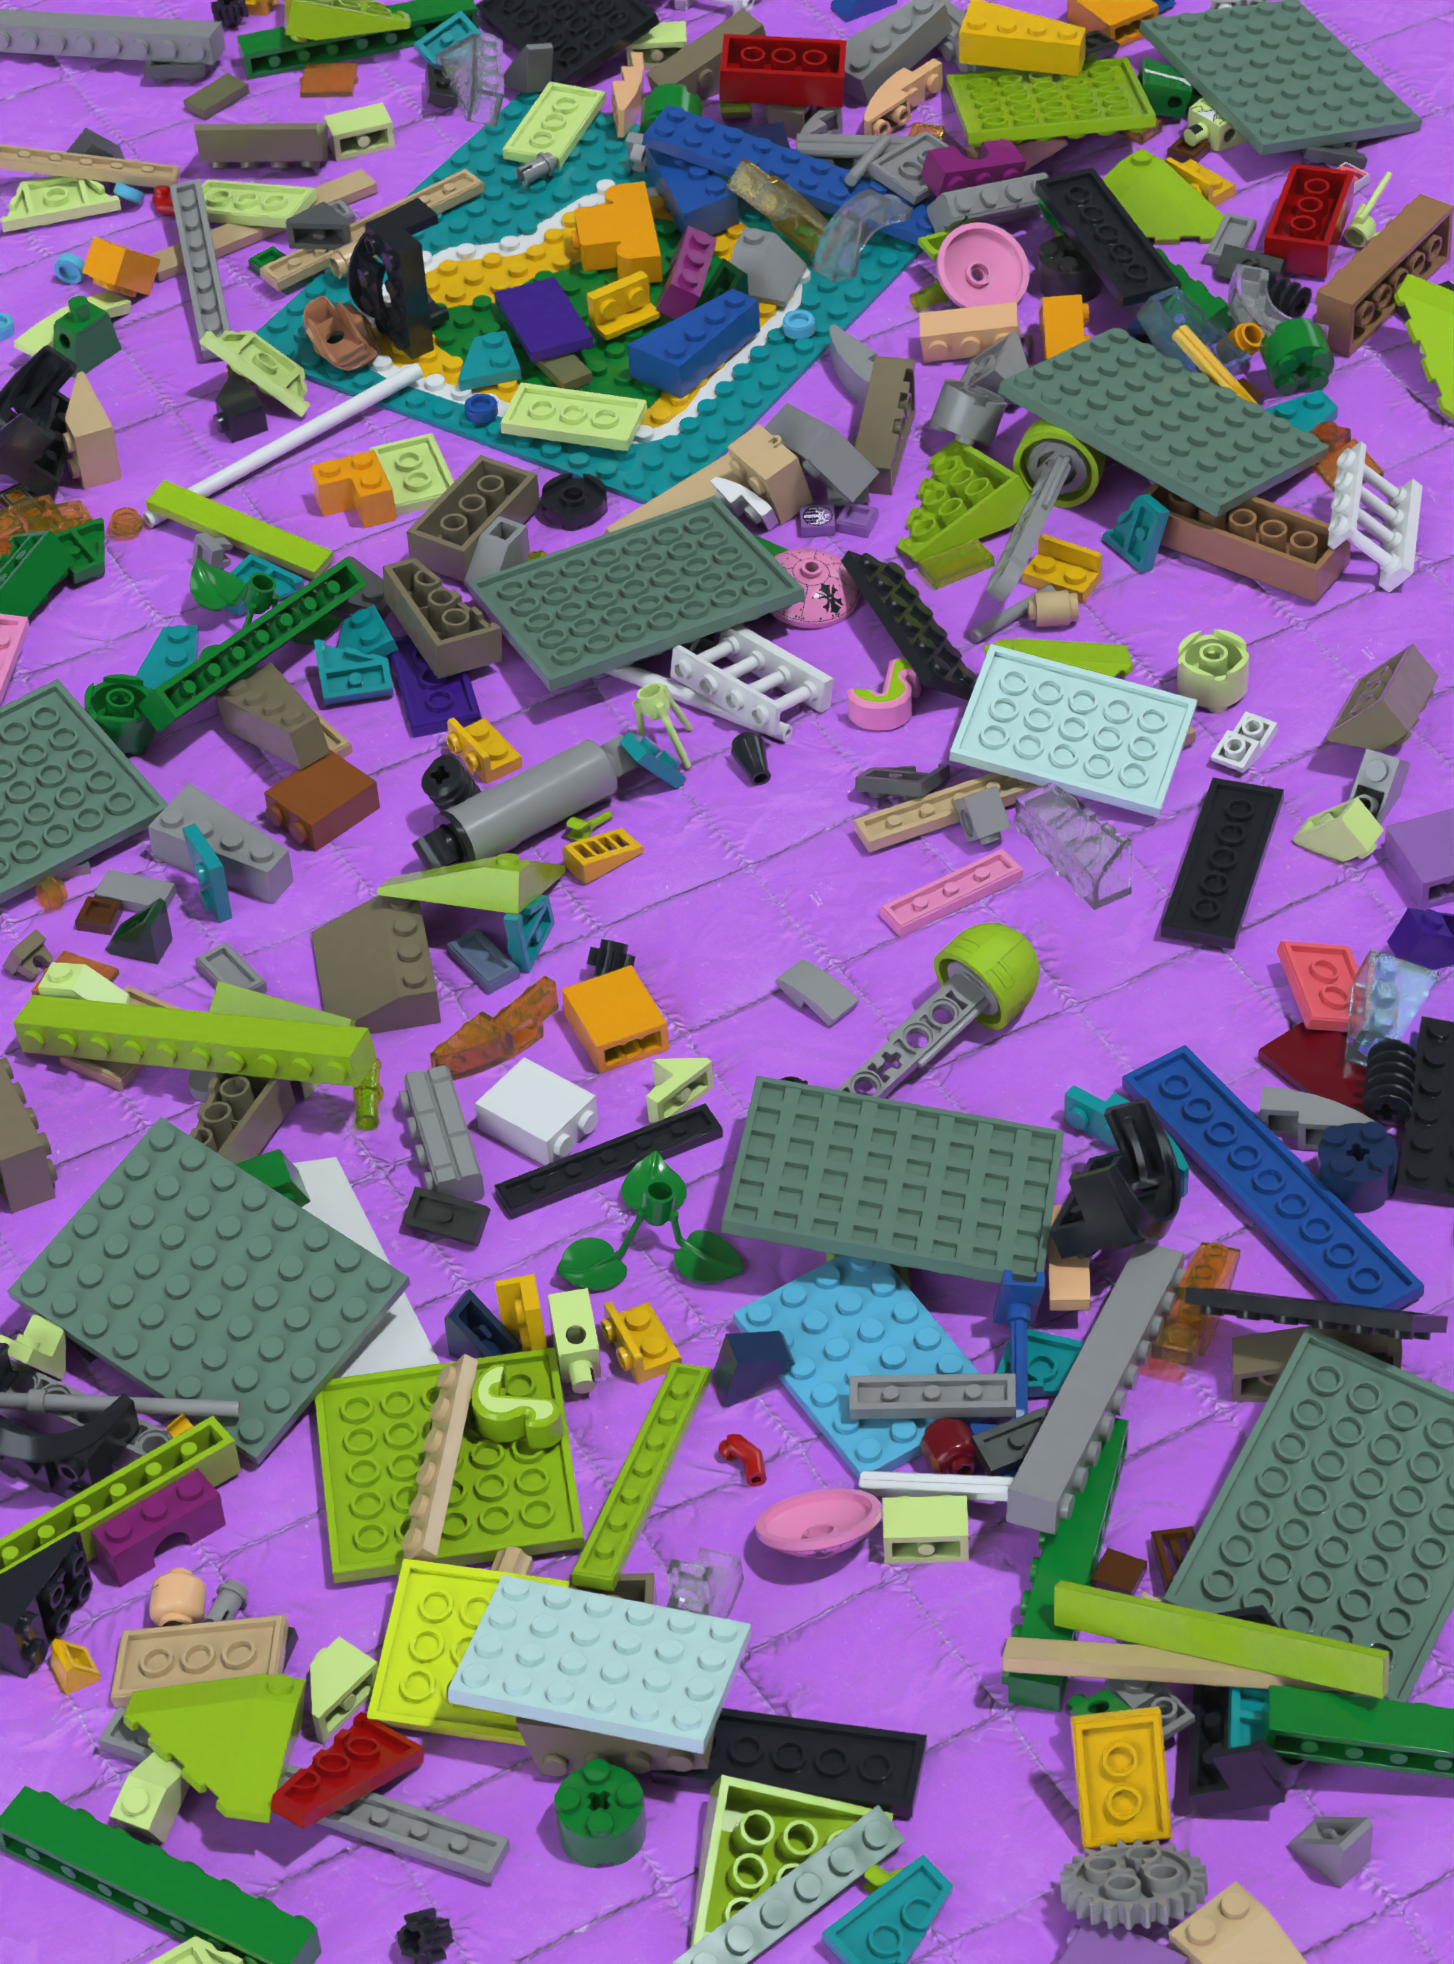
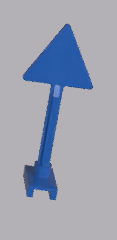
M1004 1270L993 1307V1324H1006L1010 1327V1373L1016 1374V1417H1010V1421L1028 1414L1027 1327L1033 1326L1045 1288V1272H1037L1034 1282L1012 1281V1270ZM972 1423L970 1430L973 1435H976L998 1425ZM1020 1466L996 1476L1015 1477Z

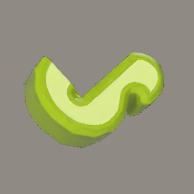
M505 1363L490 1366L475 1379L472 1387L473 1415L475 1427L483 1437L495 1442H511L527 1435L528 1446L541 1449L549 1448L561 1440L563 1426L559 1404L551 1398L508 1396Z

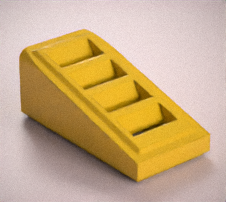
M623 828L575 841L562 847L564 865L585 885L644 852V847ZM622 842L626 846L621 847L618 843Z

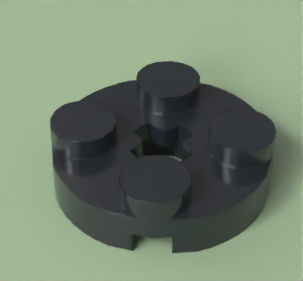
M572 473L562 474L550 479L542 488L540 499L543 515L550 521L561 524L564 530H578L581 525L596 520L608 511L606 486L593 475L583 473V478H572Z

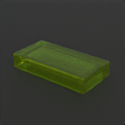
M977 538L918 561V571L935 590L995 566L994 556Z

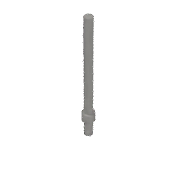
M30 1389L28 1393L0 1392V1409H25L29 1414H46L47 1410L103 1412L120 1396L48 1394L47 1390ZM129 1397L134 1401L137 1414L181 1415L183 1413L188 1416H241V1401Z

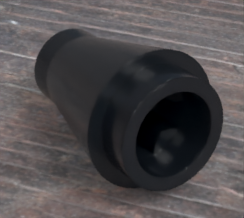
M744 732L736 736L731 743L732 757L749 777L752 785L759 786L767 783L771 778V774L768 768L763 738L759 737L755 732Z

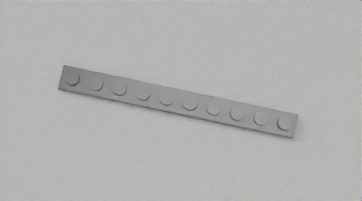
M118 1706L98 1739L100 1750L141 1763L154 1752L148 1746V1737L151 1735L140 1725L139 1729L134 1731L128 1728L123 1723L126 1708ZM289 1764L283 1784L287 1780H289L300 1769V1767ZM374 1792L362 1796L315 1822L316 1824L488 1883L493 1882L510 1850L509 1838Z

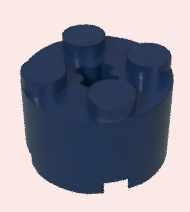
M1375 1121L1365 1124L1348 1123L1340 1126H1329L1324 1130L1323 1137L1318 1146L1316 1176L1352 1213L1375 1211L1382 1207L1384 1201L1390 1195L1392 1197L1395 1191L1398 1161L1397 1146L1391 1136L1386 1133V1128L1381 1123Z

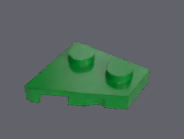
M102 517L54 534L75 559L67 569V576L74 584L87 581L105 573V528Z

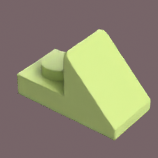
M708 1058L653 1060L655 1087L646 1095L649 1122L653 1124L683 1112L713 1089L712 1061Z
M33 1315L23 1335L18 1333L16 1340L0 1335V1343L9 1344L8 1355L63 1380L66 1373V1332L64 1329L43 1317Z

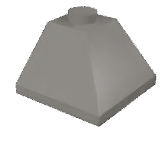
M744 228L733 248L731 263L748 274L749 296L758 299L761 303L786 307L807 270L806 263L776 233L756 228Z
M1012 331L972 358L960 381L965 382L964 387L974 388L977 385L998 394L1001 381L1028 369L1019 335ZM1003 397L1005 399L1004 402H1007L1006 407L1010 404H1012L1013 406L1018 405L1010 401L1009 399Z

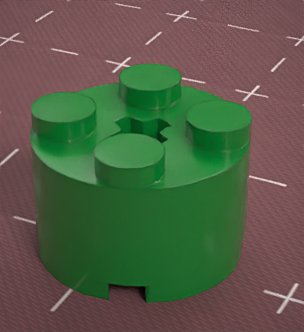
M680 84L656 86L652 89V93L647 97L645 95L642 100L640 133L644 134L667 105L680 107L689 113L703 117L701 98L696 93L694 96L687 91V87Z
M1306 318L1289 319L1276 325V331L1268 337L1266 334L1262 338L1259 347L1260 355L1272 385L1281 396H1289L1296 390L1306 388L1319 390L1326 387L1329 383L1328 377L1334 368V357L1319 324L1316 326L1312 324L1310 319Z
M113 674L103 677V682L95 686L94 682L88 686L84 695V709L123 753L132 755L143 753L146 745L154 737L155 728L137 705L153 691L152 688L149 690L143 686V680L131 675Z
M593 1759L587 1762L584 1767L567 1776L560 1784L554 1797L558 1833L564 1852L573 1861L591 1868H598L597 1864L612 1862L613 1867L629 1861L640 1851L646 1836L644 1797L642 1787L631 1773L621 1767L610 1765L603 1759Z

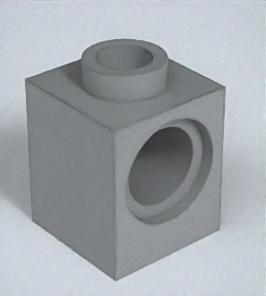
M997 786L953 800L967 842L979 839L981 845L988 844L1002 838L1000 831L1011 828Z

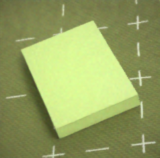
M433 433L369 448V451L375 450L393 489L396 516L429 509L454 483Z

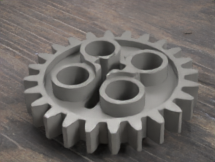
M1136 1839L1133 1845H1126L1122 1840H1118L1117 1847L1111 1848L1102 1843L1098 1852L1092 1849H1084L1085 1857L1072 1856V1863L1064 1864V1872L1060 1873L1061 1901L1066 1903L1067 1911H1076L1078 1919L1090 1917L1092 1925L1108 1921V1928L1111 1929L1118 1923L1125 1924L1127 1930H1131L1134 1924L1141 1923L1146 1929H1150L1151 1922L1154 1921L1165 1926L1169 1925V1917L1183 1920L1184 1911L1197 1912V1904H1204L1205 1895H1208L1206 1865L1200 1864V1857H1190V1850L1188 1849L1176 1852V1844H1170L1164 1848L1159 1847V1841L1157 1840L1149 1845H1143L1141 1839Z

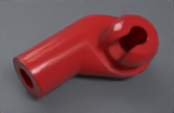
M157 185L154 188L155 196H152L156 210L164 215L175 216L172 197H170V187Z
M741 1434L727 1435V1439L722 1440L719 1444L721 1456L723 1458L726 1457L727 1461H733L738 1457L744 1464L746 1483L750 1486L763 1485L767 1478L762 1451Z

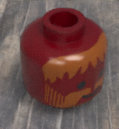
M947 1417L940 1418L929 1424L925 1429L920 1442V1450L933 1473L971 1475L979 1462L974 1443L971 1440V1437L974 1435L964 1421Z

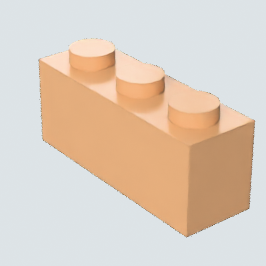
M1017 302L919 313L920 341L924 363L975 357L1012 331L1019 335L1021 341Z

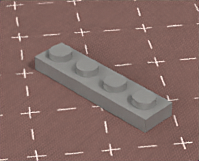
M1016 1374L850 1376V1419L1016 1417Z

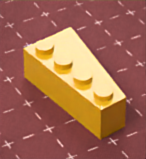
M971 0L959 30V63L1080 76L1085 61L1086 28L982 0Z

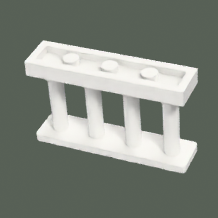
M1360 441L1352 449H1345L1337 460L1338 467L1334 482V498L1331 504L1332 514L1328 527V546L1334 550L1345 540H1348L1379 563L1381 569L1379 586L1390 593L1413 574L1423 486L1413 478L1402 487L1392 485L1365 464L1367 445ZM1362 480L1387 497L1388 504L1363 487ZM1360 502L1385 520L1386 527L1359 507ZM1357 524L1382 541L1383 549L1359 532Z
M741 624L720 632L719 644L698 655L681 645L673 648L670 671L672 678L770 736L778 733L780 714L801 702L820 713L830 708L834 683L833 677ZM724 657L735 663L723 670L711 664ZM751 672L761 679L747 685L737 678ZM777 687L787 694L773 700L763 693Z

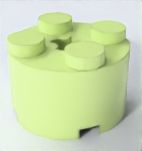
M1213 629V634L1201 636V631L1190 634L1180 643L1177 667L1178 695L1198 700L1197 706L1205 707L1213 713L1226 711L1228 706L1244 697L1248 690L1249 653L1246 649V643L1241 637L1226 630Z

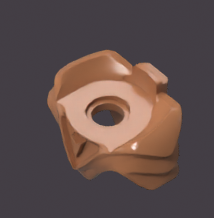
M320 296L306 304L303 312L305 334L311 340L316 353L328 360L332 365L339 369L350 371L363 367L377 357L378 352L373 343L376 340L372 325L353 304L350 303L344 306L341 302H337V307H335L325 296ZM334 335L344 336L338 343L330 344L327 342Z

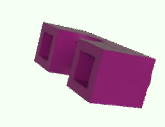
M1007 139L982 142L977 160L965 157L955 146L930 149L926 154L921 177L936 197L944 192L1022 177L1027 161L1011 140Z
M691 226L687 227L673 252L668 272L671 274L662 289L656 311L677 319L694 309L702 293L717 242L716 238Z
M197 1468L93 1529L91 1533L98 1562L121 1588L156 1567L154 1561L155 1550L169 1535L180 1532L187 1542L193 1545L224 1527L226 1522L219 1492Z

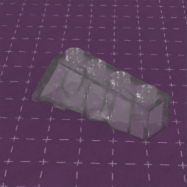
M472 33L438 53L436 61L438 65H443L442 73L445 78L450 79V89L452 93L458 95L457 103L466 121L497 127L504 98L502 39L489 33H482L481 35Z
M1054 782L1016 797V814L1013 816L1015 827L1020 834H1025L1031 840L1039 855H1044L1051 862L1058 876L1064 877L1071 884L1078 898L1084 899L1093 910H1096L1132 894V840L1126 835L1117 837L1114 826L1108 822L1102 825L1098 823L1095 812L1089 808L1081 810L1078 800Z

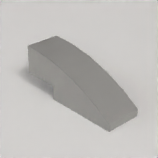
M833 324L829 326L830 355L833 367L845 388L864 405L877 352Z
M1263 1086L1260 1120L1276 1136L1298 1138V1149L1318 1151L1323 1132L1329 1126H1340L1348 1123L1365 1124L1374 1121L1357 1110L1321 1096L1286 1088Z

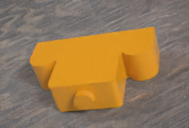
M645 181L611 186L605 191V205L583 207L574 210L576 231H571L573 251L579 250L584 271L617 268L618 278L622 279L642 270L649 277V283L663 281L661 253Z

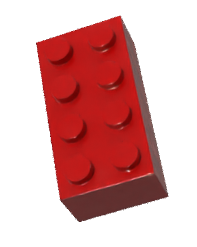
M724 34L720 67L719 101L760 103L763 105L782 104L796 107L843 108L847 40Z
M1292 163L1264 238V254L1287 261L1284 272L1327 278L1353 205L1355 172Z

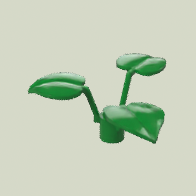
M200 558L196 560L191 571L189 580L190 593L194 601L203 608L218 612L224 610L227 606L236 608L244 600L248 613L242 629L251 623L254 614H263L270 606L273 608L278 605L279 596L274 594L276 581L268 574L255 573L250 576L248 583L244 584L236 575L211 566ZM330 613L291 641L301 645H314V640H324L338 627L341 617ZM211 645L204 648L201 651L199 658L207 654L209 651H211L218 645ZM254 666L246 673L238 677L236 680L242 679L250 675L251 673L255 672L257 667Z
M654 1151L636 1164L622 1183V1200L627 1207L636 1210L637 1215L619 1250L614 1252L613 1247L608 1242L599 1238H582L567 1247L556 1271L562 1279L580 1289L588 1288V1291L598 1292L617 1287L627 1276V1267L619 1259L626 1254L643 1220L652 1226H662L667 1221L671 1222L675 1241L681 1247L674 1254V1266L681 1276L691 1282L699 1284L721 1282L740 1275L744 1266L736 1250L725 1239L713 1232L705 1230L693 1231L688 1236L687 1241L682 1237L678 1222L679 1213L675 1210L685 1202L687 1189L681 1177L667 1165L658 1151Z

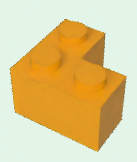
M93 237L82 273L90 275L93 278L92 283L100 285L102 288L135 298L137 292L150 295L161 259L111 241Z
M1082 294L1042 297L1038 311L1040 339H1043L1044 361L1091 339L1090 336L1084 335V327H1087V323H1089L1088 303H1082Z
M375 450L359 452L355 455L327 460L310 466L314 497L323 517L356 509L364 529L397 521L393 489Z

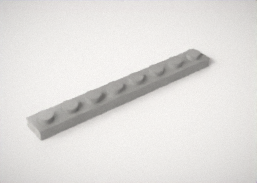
M200 178L169 185L199 341L206 331H211L216 337H221L224 331H231ZM200 344L204 361L220 358Z

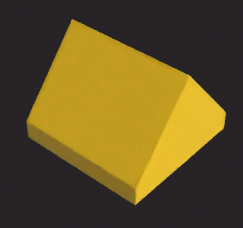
M61 1639L53 1640L51 1643V1666L65 1695L100 1680V1673L86 1647Z

